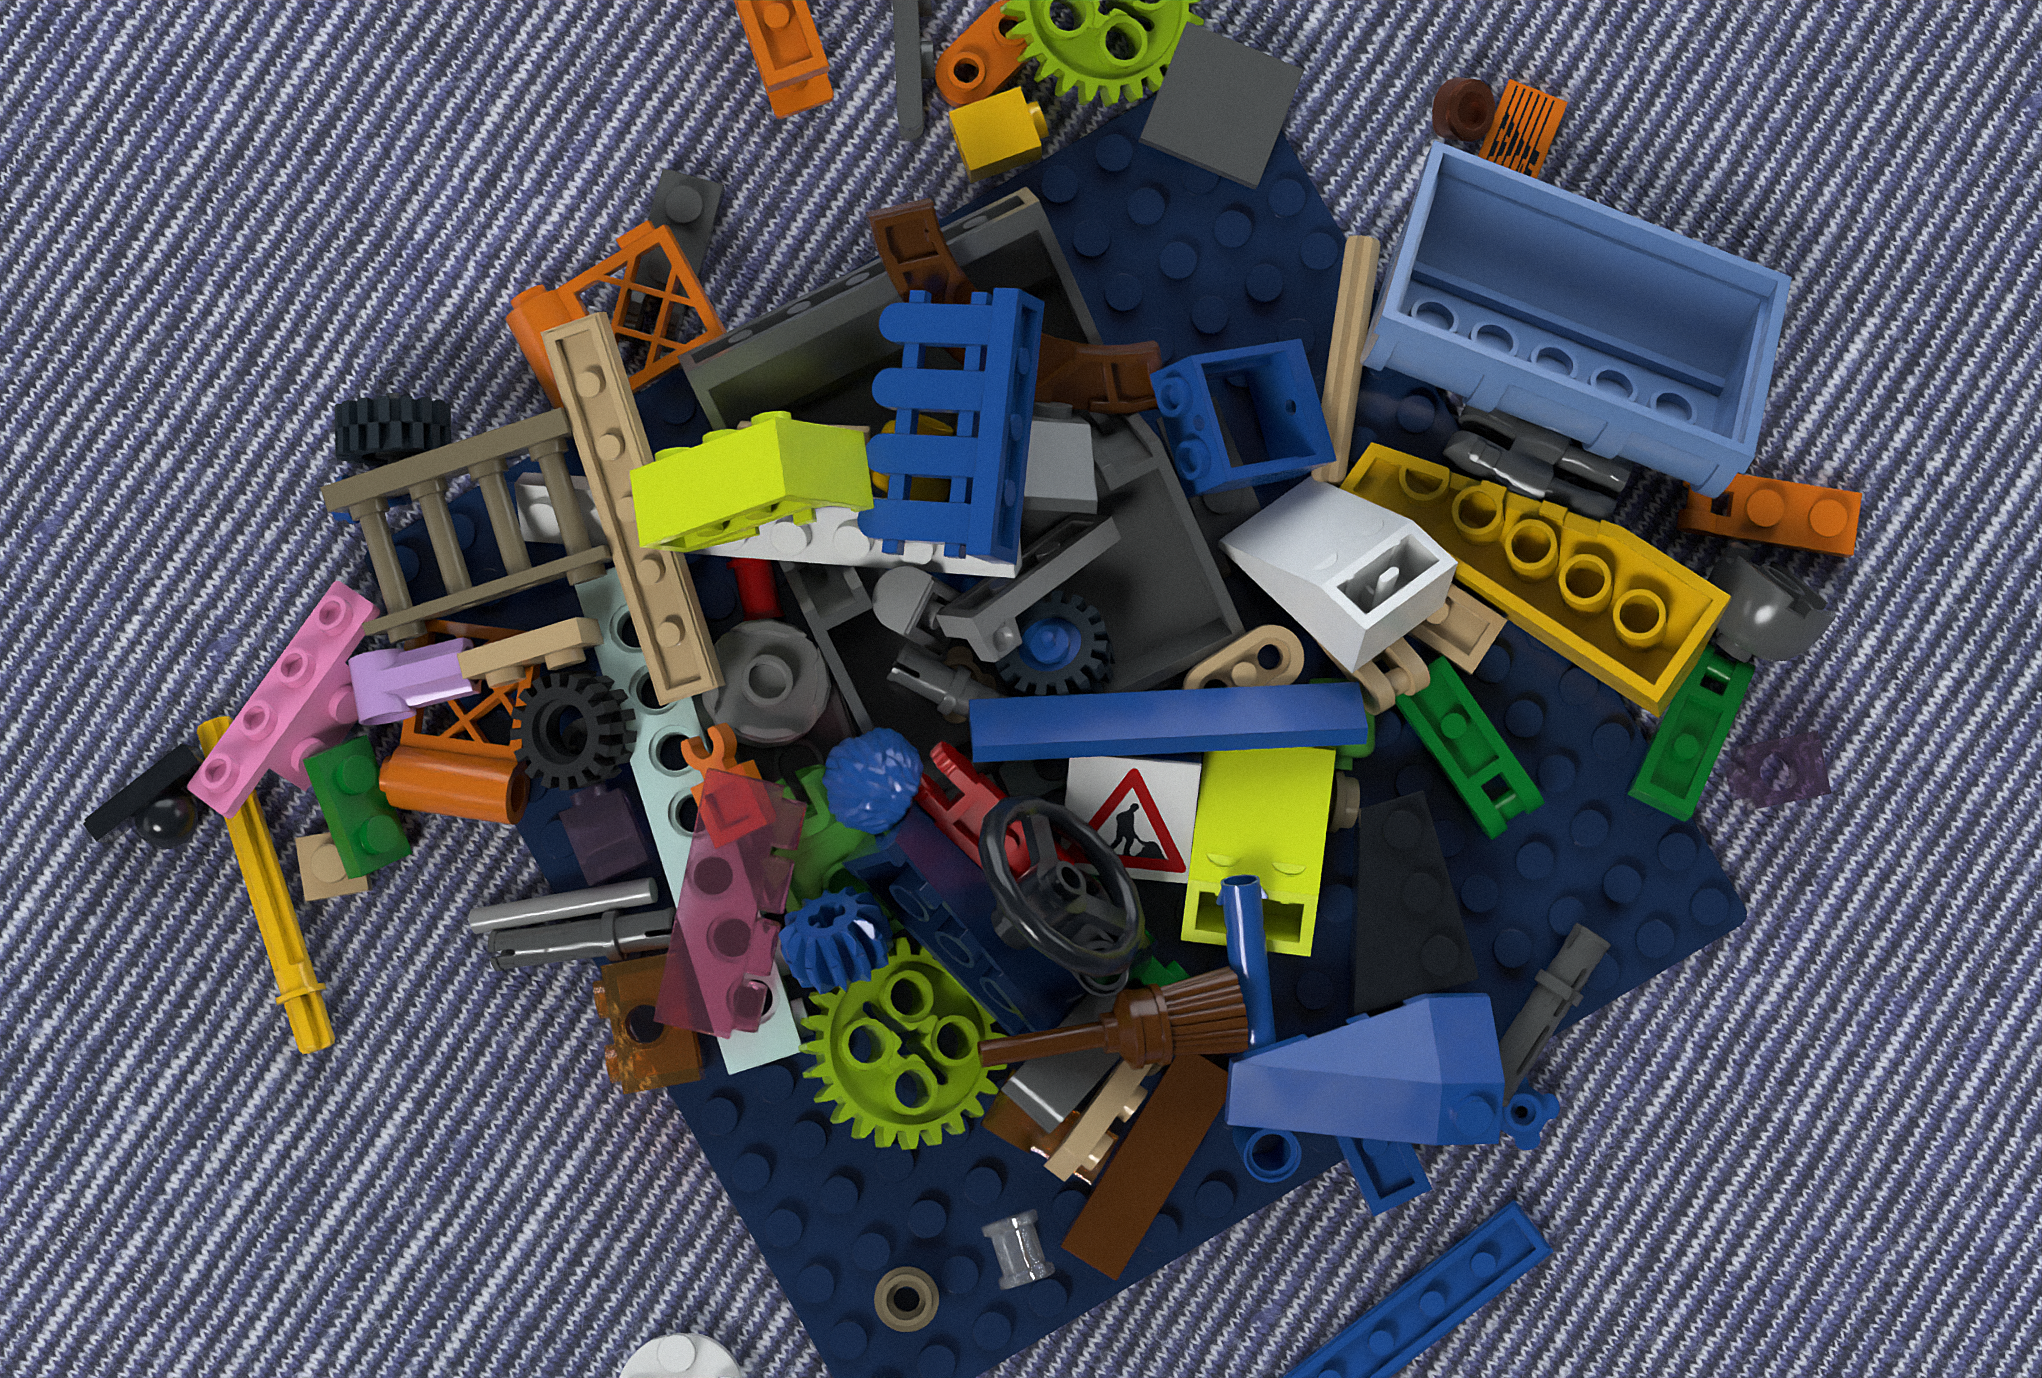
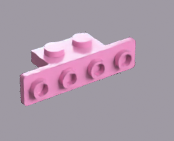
M335 581L187 785L188 790L227 819L235 816L268 769H271L306 792L312 783L303 759L340 744L358 720L350 669L345 662L365 636L362 623L377 619L380 615V609L341 581Z

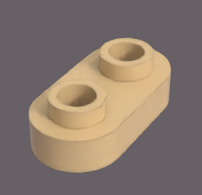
M1262 625L1255 627L1195 665L1186 675L1182 690L1203 689L1204 685L1212 679L1220 680L1225 688L1290 685L1297 679L1304 665L1302 644L1293 632L1282 626ZM1268 644L1275 646L1280 654L1278 664L1272 669L1262 668L1257 658L1259 650Z

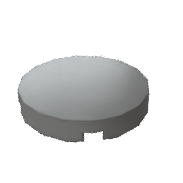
M770 618L744 621L722 635L715 643L714 650L726 685L702 693L703 705L715 725L726 722L732 728L737 742L761 749L786 746L806 735L826 709L831 688L828 664L819 647L816 649L813 643L806 638L807 635L796 626Z

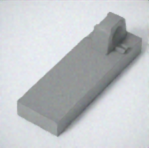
M1073 513L1021 551L1022 566L1015 578L987 576L937 612L935 615L945 636L967 639L981 661H999L1022 643L1015 620L1017 615L1122 539L1112 516Z

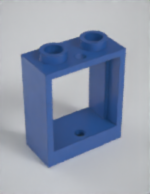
M1301 339L1191 355L1150 374L1157 404L1186 499L1294 479L1337 461ZM1246 376L1270 461L1231 468L1206 382ZM1292 401H1294L1296 404L1295 413L1292 410Z

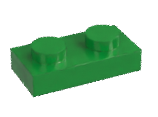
M367 734L351 738L303 759L348 879L363 877L412 854L396 809L389 805L386 793L380 790V768Z

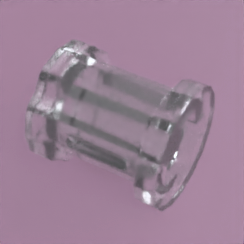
M1036 1209L1015 1214L981 1227L984 1237L992 1239L1003 1273L998 1279L1001 1290L1020 1286L1056 1272L1053 1262L1045 1261L1034 1227V1223L1039 1219Z

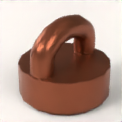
M1455 77L1447 80L1439 88L1433 101L1432 125L1436 135L1442 138L1466 142L1481 139L1489 131L1495 115L1494 95L1489 86L1481 80Z

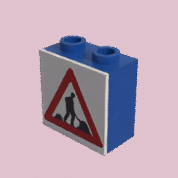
M1201 752L1069 758L1064 807L1087 822L1098 832L1118 855L1131 878L1188 884L1201 773ZM1061 836L1060 845L1075 858L1074 866L1088 874L1099 875L1097 870L1075 845Z

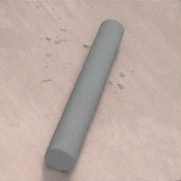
M648 877L474 908L470 910L469 921L471 929L475 934L655 903L658 900V889L654 878Z

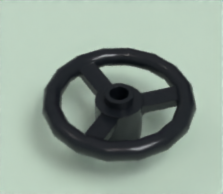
M1033 794L1004 797L984 815L981 822L978 853L986 883L996 899V906L991 911V922L998 936L1014 949L1026 950L1029 947H1034L1062 968L1089 977L1099 978L1125 972L1143 950L1146 920L1137 888L1120 858L1091 825L1063 805ZM1021 821L1031 865L1027 872L1015 880L1011 873L1005 850L1007 829L1014 822ZM1051 829L1075 845L1093 865L1111 894L1114 905L1088 895L1086 892V882L1081 872L1071 863L1057 858ZM1072 920H1080L1117 936L1118 940L1111 949L1096 951L1073 943L1060 934L1059 931Z

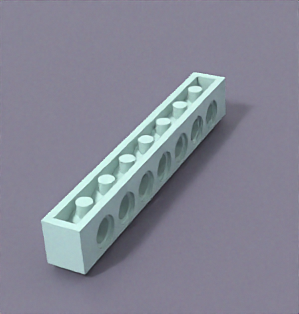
M616 568L607 569L606 576L575 585L584 617L598 619L604 644L596 646L594 649L602 674L615 681L610 690L623 689L629 697L620 704L621 709L634 708L636 720L625 721L626 730L637 731V739L634 743L625 744V747L633 752L630 763L728 1074H735L800 1053L798 1046L805 1043L803 1038L813 1035L814 1032L800 1024L801 1018L809 1017L807 1008L802 997L791 1001L784 976L791 974V971L780 950V938L772 939L764 914L773 912L775 909L763 874L752 877L745 852L755 850L752 835L750 833L730 844L716 848L708 828L700 832L687 831L680 822V809L686 800L693 797L690 788L704 782L703 776L699 770L692 768L690 765L682 770H668L664 767L660 758V751L664 742L676 735H683L688 738L700 736L708 753L712 754L706 730L714 726L715 723L703 705L702 693L671 702L660 709H651L644 705L641 698V689L645 681L650 678V674L641 647H629L623 641L622 628L631 617ZM714 857L725 858L733 868V881L727 890L719 894L707 893L699 882L701 866L707 860ZM733 918L745 920L753 932V941L750 948L739 956L728 955L721 949L718 942V933L721 926ZM755 979L767 984L773 996L770 1010L759 1018L745 1015L737 1002L740 988L746 982Z

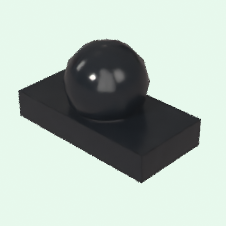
M181 743L85 818L83 825L96 842L112 844L135 825L140 837L152 847L166 850L175 849L185 844L196 830L198 812L192 798L181 789L189 783L205 761L204 754L198 747Z

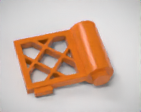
M647 220L616 239L621 248L620 251L557 289L547 292L545 286L541 284L523 291L511 300L510 303L514 310L506 316L505 320L553 409L564 408L540 332L590 315L579 294L601 281L621 287L612 323H610L617 346L621 334L651 342L645 368L628 378L633 394L681 366L677 356L727 332L668 225L663 224L655 229L652 221ZM659 246L663 248L672 265L665 291L635 283L641 257ZM626 267L623 280L611 277L612 274ZM680 281L689 298L677 295ZM633 290L663 298L653 335L623 327ZM674 302L695 307L707 332L686 344L665 339ZM663 346L676 349L659 359Z
M434 619L425 622L427 634L404 642V650L409 651L435 644L436 633L453 635L457 639L464 637L471 641V638L489 640L484 644L487 645L528 631ZM541 663L524 668L527 677L525 680L492 688L494 693L470 712L467 711L459 698L447 701L460 720L440 736L421 734L425 707L417 708L415 716L403 720L400 746L396 748L392 756L389 755L383 760L379 773V787L381 791L386 793L389 805L399 809L510 825L519 823L526 810L530 793V777L524 772L528 767L526 761L518 762L514 751L523 748L522 739L510 740L509 746L491 744L476 722L501 702L510 715L512 714L513 707L527 705L518 696L525 688L534 687L532 681L539 678ZM518 689L517 699L515 702L511 694ZM513 719L512 729L520 728L521 721ZM467 730L474 741L456 738Z

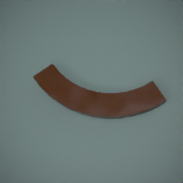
M930 198L865 212L875 248L887 276L904 303H909L910 290H923L932 294L931 304L971 305L972 292L979 291L962 272L949 250L938 222L934 203ZM1041 332L1034 402H1061L1072 405V409L1087 410L1089 413L1100 414L1135 413L1159 409L1150 379V374L1163 369L1159 345L1154 340L1130 345L1082 344L1055 338ZM942 347L950 356L964 365L966 348Z

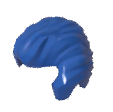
M879 727L873 731H867L859 737L845 738L839 745L831 749L825 763L826 771L822 777V783L828 790L826 793L829 802L828 810L835 815L836 821L842 823L846 828L857 829L872 835L890 830L894 824L907 814V809L912 806V798L919 792L918 788L921 784L920 779L924 769L919 751L900 733L895 732L891 728L883 729Z

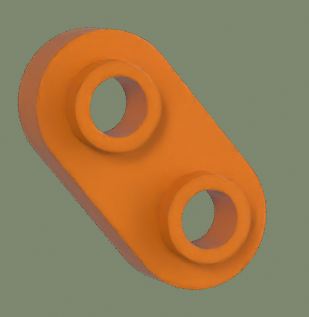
M1000 0L991 5L939 57L935 68L936 86L941 97L951 106L960 108L994 96L1029 62L1019 63L1016 59L1020 52L1028 46L1025 39H1006L999 31L1000 26L1008 20L1018 22L1017 16L1000 13V7L1011 0ZM962 64H971L977 68L979 74L972 82L964 83L955 77V70Z

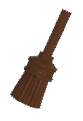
M1227 966L1159 987L1157 983L1146 984L1145 988L1131 990L1129 987L1124 988L1117 993L1112 1011L1099 1013L1098 1021L978 1041L977 1050L980 1065L984 1068L1102 1047L1105 1054L1119 1052L1132 1070L1143 1069L1144 1065L1149 1064L1168 1065L1172 1061V1056L1244 1052V1050H1248V1021L1237 975Z

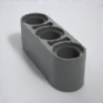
M1136 980L1127 986L1131 990L1144 988ZM1088 992L1056 1028L1098 1021L1099 1013L1112 1011L1117 994L1109 997H1100ZM1101 1047L1026 1060L1000 1090L1049 1135L1079 1104L1121 1055L1119 1052L1105 1054Z

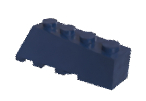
M912 801V806L907 809V814L894 824L890 830L879 834H868L841 863L1011 1036L1056 1028L1086 994L1087 990L1081 986L1069 970L1062 968L1034 947H1029L1026 950H1017L1007 945L998 936L991 922V911L996 906V899L986 883L983 869L934 825L935 818L923 807L918 806L915 801Z

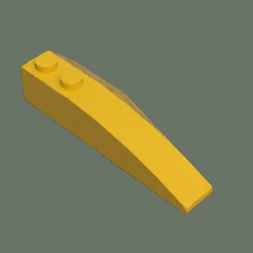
M1373 442L1370 443L1339 487L1344 491L1413 520L1458 562L1452 579L1453 582L1554 651L1658 718L1696 666L1732 599L1726 592L1622 526L1601 520V522L1569 512L1566 507L1545 500L1539 502L1508 491L1507 487L1483 479L1480 482L1450 472L1449 468Z

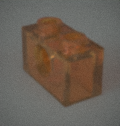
M677 951L600 966L603 980L593 981V993L599 1019L610 1018L614 1043L604 1045L605 1061L610 1082H621L624 1095L706 1079L683 952ZM643 1005L655 1007L660 1011L664 1019L662 1034L651 1043L638 1040L630 1028V1020L633 1013Z

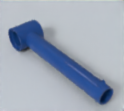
M1249 874L1234 875L1222 879L1220 882L1221 889L1216 899L1218 905H1223L1224 923L1227 929L1226 942L1229 968L1237 975L1248 1021V1050H1244V1052H1240L1238 1055L1276 1043L1266 935L1263 928L1262 899H1268V895L1260 884V878ZM1234 1125L1232 1133L1234 1145L1247 1170L1253 1177L1263 1182L1274 1183L1285 1180L1296 1171L1301 1161L1302 1150L1293 1131ZM1268 1134L1281 1136L1279 1144L1272 1151L1263 1154L1252 1152L1255 1143L1261 1137Z

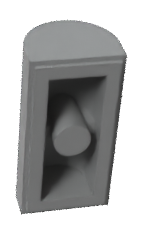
M901 566L889 570L879 579L873 591L872 604L875 615L883 625L925 649L941 655V653L944 654L952 637L945 636L935 614L962 594L920 569L911 566Z

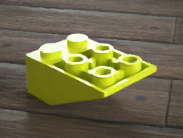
M1315 746L1204 752L1181 940L1227 946V929L1224 923L1223 905L1216 903L1221 889L1220 882L1222 879L1230 876L1249 874L1260 878V884L1268 895V899H1262L1263 928L1266 935L1267 951L1311 957L1336 747Z

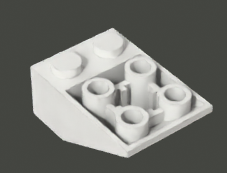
M1312 476L1220 539L1218 547L1351 673H1354L1443 607L1458 564L1450 554L1413 520L1326 482L1315 481Z

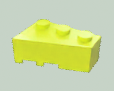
M771 411L753 416L751 418L752 426L744 429H724L709 432L703 435V444L692 448L675 447L655 453V462L630 470L639 546L642 548L687 553L759 536L760 525L789 515H793V522L796 526L817 522L815 509L831 505L851 508V511L855 513L873 509L874 501L864 432L792 420L791 413Z

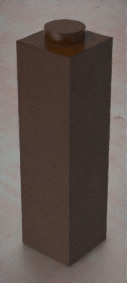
M1222 1053L1178 1055L1172 1057L1171 1063L1164 1069L1061 1239L1060 1247L1117 1281L1226 1101L1228 1057Z

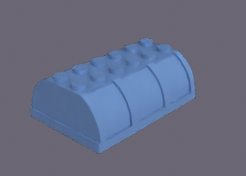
M1434 140L1426 156L1411 208L1384 277L1360 357V364L1377 371H1381L1385 366L1463 396V403L1487 413L1492 412L1494 409L1500 410L1581 441L1586 451L1607 459H1612L1618 455L1690 483L1692 491L1709 498H1716L1724 492L1738 472L1745 474L1755 457L1792 277Z

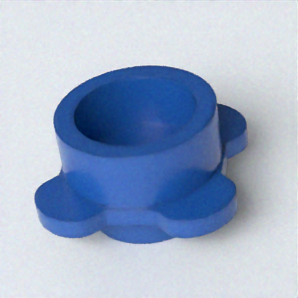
M1524 1077L1507 1108L1502 1107L1500 1130L1514 1138L1517 1148L1521 1150L1536 1148L1541 1141L1539 1133L1546 1122L1556 1118L1559 1114L1560 1105L1558 1099L1550 1093H1539L1529 1086L1528 1079ZM1519 1106L1526 1107V1117L1518 1118L1515 1113L1516 1108Z

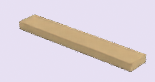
M597 312L540 332L659 705L662 706L725 686L726 684L684 553L642 548L639 546L630 470L652 463L654 459L607 312Z

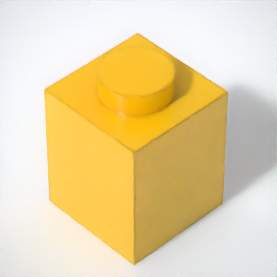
M1020 86L948 112L949 126L970 183L1041 159L1042 144L1040 139L1049 136L1048 128L1037 100L1026 103Z

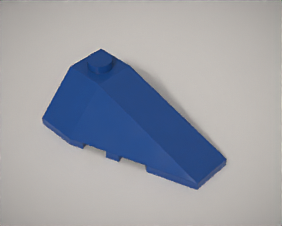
M1486 993L1421 994L1403 1000V1007L1370 1018L1364 1013L1346 1019V1026L1310 1038L1305 1034H1301L1229 1058L1224 1120L1228 1125L1426 1145L1499 1144L1505 1080L1490 997Z

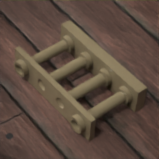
M560 407L320 487L328 512L351 513L353 521L360 520L388 612L386 616L362 623L366 636L388 635L390 644L407 641L427 634L425 622L560 578L567 577L569 585L574 586L607 575L604 564L613 562L609 546L601 545L592 548L565 461L564 453L569 451L566 441L574 439L565 408ZM526 454L530 455L532 462H539L567 553V557L532 568L504 477V473L509 471L507 461ZM466 474H470L472 482L479 481L507 572L506 577L472 587L444 493L449 491L447 481ZM410 493L412 501H419L448 594V596L414 607L385 513L390 511L387 500Z

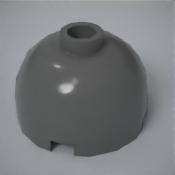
M1732 542L1716 562L1707 579L1708 582L1726 592L1732 598L1717 625L1721 633L1716 638V643L1731 656L1745 663L1752 654L1766 661L1778 662L1788 661L1809 650L1822 637L1837 617L1836 613L1823 610L1828 603L1786 568L1775 561H1772L1769 566L1763 564L1759 567L1750 562L1757 552L1756 550L1747 545Z

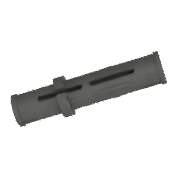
M676 907L625 915L621 909L606 911L603 913L602 918L508 931H492L488 938V952L501 951V956L490 958L491 965L497 972L506 971L509 968L607 956L610 961H619L628 958L631 952L680 948L683 944L684 931L682 926L671 928L673 922H680Z
M1575 923L1564 945L1547 970L1544 971L1540 968L1534 978L1538 982L1498 1044L1505 1080L1503 1106L1506 1108L1525 1075L1530 1071L1552 1037L1562 1018L1565 1017L1572 1005L1578 1007L1584 998L1580 994L1581 990L1597 964L1611 947L1610 943L1578 923Z

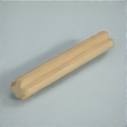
M1362 235L1349 236L1345 244L1321 404L1337 461L1311 471V476L1315 481L1326 482L1333 486H1340L1346 479L1363 366L1360 364V357L1368 332L1381 246L1379 240Z

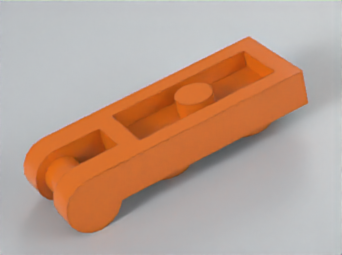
M1737 473L1722 493L1729 495L1727 515L1721 516L1711 513L1713 498L1692 491L1690 483L1683 481V486L1688 488L1686 509L1679 510L1676 530L1844 558L1854 555L1862 493Z

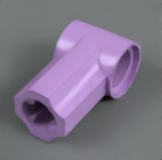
M462 637L409 651L404 649H383L366 652L350 658L348 663L359 723L361 725H380L397 722L415 716L417 708L481 693L482 680L463 679L457 658V653L474 649L472 641Z

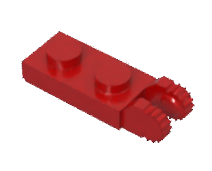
M941 741L930 751V757H932L936 767L946 774L947 778L961 792L949 801L943 789L927 774L922 772L921 784L918 788L919 792L913 799L917 800L919 805L935 818L934 825L982 868L978 853L982 818L1000 799L1008 796L982 772L978 775L971 762L959 753L956 748L946 743V741ZM1021 821L1014 822L1007 829L1005 850L1010 870L1015 880L1027 872L1031 865ZM1053 839L1057 858L1074 865L1075 858Z

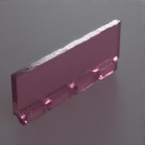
M710 767L707 769L653 1021L725 1039L731 1038L733 1029L749 1033H757L759 1031L768 987L762 983L746 980L744 975L745 973L757 976L771 975L781 924L774 920L757 917L759 910L782 914L785 911L795 861L771 854L772 846L786 850H798L807 810L806 803L783 798L786 785Z

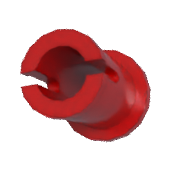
M731 557V561L726 563L727 570H734L744 614L743 622L768 618L778 619L785 616L784 610L781 608L771 561L773 560Z

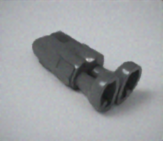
M1465 405L1459 417V423L1466 431L1453 432L1442 452V455L1448 461L1480 481L1483 479L1507 487L1510 492L1539 502L1545 500L1566 507L1569 512L1601 522V520L1608 522L1617 504L1616 499L1626 485L1635 462L1618 455L1612 459H1607L1584 450V448L1569 444L1571 438L1500 410L1494 409L1492 412L1487 413ZM1557 467L1582 479L1589 485L1590 490L1555 477L1553 470Z

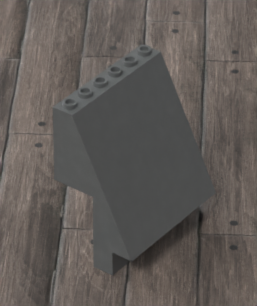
M1027 187L941 228L949 250L956 262L979 292H987L993 295L994 288H1019L1045 302L1042 333L1082 344L1104 345L1039 199ZM878 258L677 357L714 431L724 429L737 430L740 421H751V418L755 415L771 411H786L791 413L792 420L826 425L871 426V439L875 435L881 434L885 423L896 420L897 411L881 406L875 401L872 395L873 381L876 375L884 369L902 368L904 351L903 345L891 342L881 334L879 319L887 306L893 303L904 302L887 276L881 259ZM926 346L924 369L964 370V365L950 356L942 347ZM1072 409V414L1080 416L1090 424L1098 500L1096 514L1022 509L1020 528L1021 551L1073 513L1112 516L1122 539L1053 590L1064 591L1068 603L1073 594L1083 597L1087 608L1093 605L1099 611L1100 617L1105 623L1115 653V664H1110L1114 673L1111 683L1100 681L1104 693L1159 691L1172 684L1176 680L1177 674L1197 665L1244 635L1246 631L1159 437L1137 412L1100 414L1089 413L1087 410ZM919 412L921 415L949 425L950 413ZM871 482L872 491L883 494V491ZM949 489L948 495L944 502H949L951 489ZM778 560L863 734L879 727L883 729L891 728L895 732L900 733L919 751L920 760L924 766L923 772L943 789L944 793L947 787L954 783L936 767L932 757H930V751L941 741L951 744L952 747L971 762L978 775L981 772L984 775H989L1003 765L1004 761L973 762L968 719L961 723L948 722L943 717V713L936 710L937 703L895 681L886 679L894 660H897L898 653L905 642L942 663L947 660V654L951 648L963 646L971 650L973 663L979 667L981 672L994 677L996 691L1008 698L1013 697L1012 694L1008 695L994 662L981 661L967 639L952 637L944 654L938 655L883 625L873 610L872 596L877 582L889 569ZM1052 590L1043 596L1045 603L1052 602ZM912 798V801H915L919 806L918 801Z

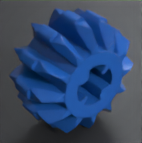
M848 886L839 893L832 894L826 888L821 897L815 900L802 899L801 910L790 912L784 916L786 927L778 934L781 941L780 950L792 976L798 980L802 988L815 987L820 995L828 993L837 986H840L847 992L851 984L858 980L870 982L871 970L880 969L889 964L887 953L894 947L891 937L893 931L887 916L884 915L880 904L875 901L871 892L858 894L852 886Z

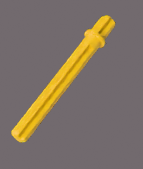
M230 716L213 718L198 726L197 734L205 759L234 721ZM254 788L235 816L231 819L224 817L281 994V996L275 998L277 1005L284 1004L298 1050L302 1054H310L326 1049L335 1043V1035L321 992L327 988L325 983H318L261 804Z

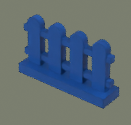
M994 288L993 295L987 292H972L971 305L931 304V293L923 290H910L909 303H893L887 306L879 319L881 334L887 340L903 345L904 351L902 368L882 370L876 375L872 384V395L875 401L881 406L897 411L895 433L875 435L866 446L868 466L875 472L890 476L887 499H873V509L860 511L857 518L858 527L865 536L883 541L882 553L888 555H904L905 543L944 545L943 556L948 558L965 559L966 555L992 564L1017 565L1045 302L1019 288ZM926 346L966 348L964 370L924 369ZM919 412L959 413L956 436L917 435ZM912 477L952 479L949 503L909 501Z

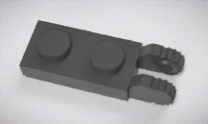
M663 168L648 220L652 221L655 229L663 224L670 227L700 281L724 197L725 187L723 184ZM661 246L641 257L635 280L636 284L665 291L672 265ZM680 281L677 295L689 298ZM633 290L623 327L641 332L649 298L662 301L663 298ZM674 302L665 339L677 342L686 310H692V306ZM624 334L620 336L621 340L635 343V340H637L635 337ZM667 346L662 347V351L668 353L675 350Z

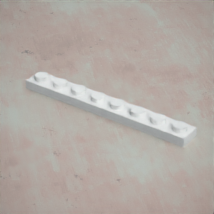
M523 472L514 483L520 529L524 541L564 544L543 475L541 473ZM570 476L591 545H608L587 477ZM873 497V499H887V498ZM831 505L815 509L817 522L796 526L793 522V515H789L760 525L759 536L687 552L690 554L887 569L911 566L927 572L1015 578L1022 566L1020 537L1017 565L992 564L966 555L965 559L948 558L943 556L944 545L905 543L904 555H888L882 553L883 541L869 538L860 531L857 522L859 512L855 513L851 511V508Z

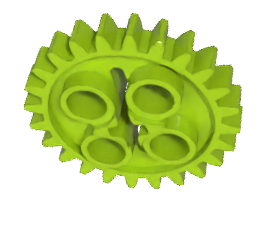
M1011 0L1000 7V13L1017 16L1019 22L1005 34L1006 39L1024 38L1028 45L1016 58L1018 62H1026L1036 57L1041 63L1033 80L1038 83L1051 74L1058 77L1055 87V95L1058 97L1066 94L1073 86H1077L1079 105L1083 106L1093 100L1097 90L1100 91L1101 100L1105 107H1111L1118 103L1120 88L1130 103L1143 97L1142 83L1153 93L1159 90L1164 79L1161 71L1166 73L1187 21L1200 27L1204 24V19L1189 12V7L1202 0H1154L1153 4H1147L1140 0H1106L1105 5L1111 11L1105 15L1098 11L1100 0ZM1051 3H1062L1071 10L1074 17L1072 31L1061 30L1054 25L1049 11ZM1142 18L1151 24V31H1145L1143 26L1135 19ZM1108 31L1120 33L1125 37L1129 45L1127 60L1117 59L1108 51L1105 40Z
M901 937L893 939L894 947L889 951L888 955L889 964L883 968L871 970L870 982L858 980L851 984L847 992L840 986L832 989L831 993L828 992L822 995L818 991L810 993L809 998L822 1011L820 1015L801 1018L800 1024L815 1031L816 1036L814 1041L799 1045L798 1050L806 1054L816 1055L817 1064L809 1067L802 1074L804 1078L810 1079L822 1077L825 1086L817 1092L813 1099L815 1103L835 1100L838 1103L830 1118L833 1124L843 1123L853 1117L855 1120L852 1127V1138H865L875 1128L876 1147H890L897 1134L901 1149L910 1150L917 1148L919 1133L928 1146L942 1144L941 1125L951 1135L965 1132L964 1122L960 1113L972 1118L982 1117L985 1112L976 1099V1095H996L999 1089L986 1076L988 1071L1006 1069L1007 1064L982 1068L978 1057L977 1042L1007 1036L991 1032L990 1024L996 1020L936 959H933V956L919 942L911 955L907 938ZM897 981L906 984L912 993V1007L906 1015L897 1011L891 1001V990ZM865 1002L871 1004L873 1012L881 1022L871 1019L863 1011V1004ZM944 1025L953 1029L958 1038V1050L951 1059L941 1053L937 1044L938 1033ZM856 1028L864 1031L871 1042V1053L863 1063L856 1060L849 1050V1037ZM908 1031L911 1037L908 1039L906 1046L913 1054L900 1056L897 1050L900 1048L902 1041L896 1033ZM925 1064L932 1068H937L945 1076L943 1085L937 1083L935 1075ZM903 1072L913 1078L917 1087L916 1099L909 1107H906L899 1101L895 1092L896 1081Z

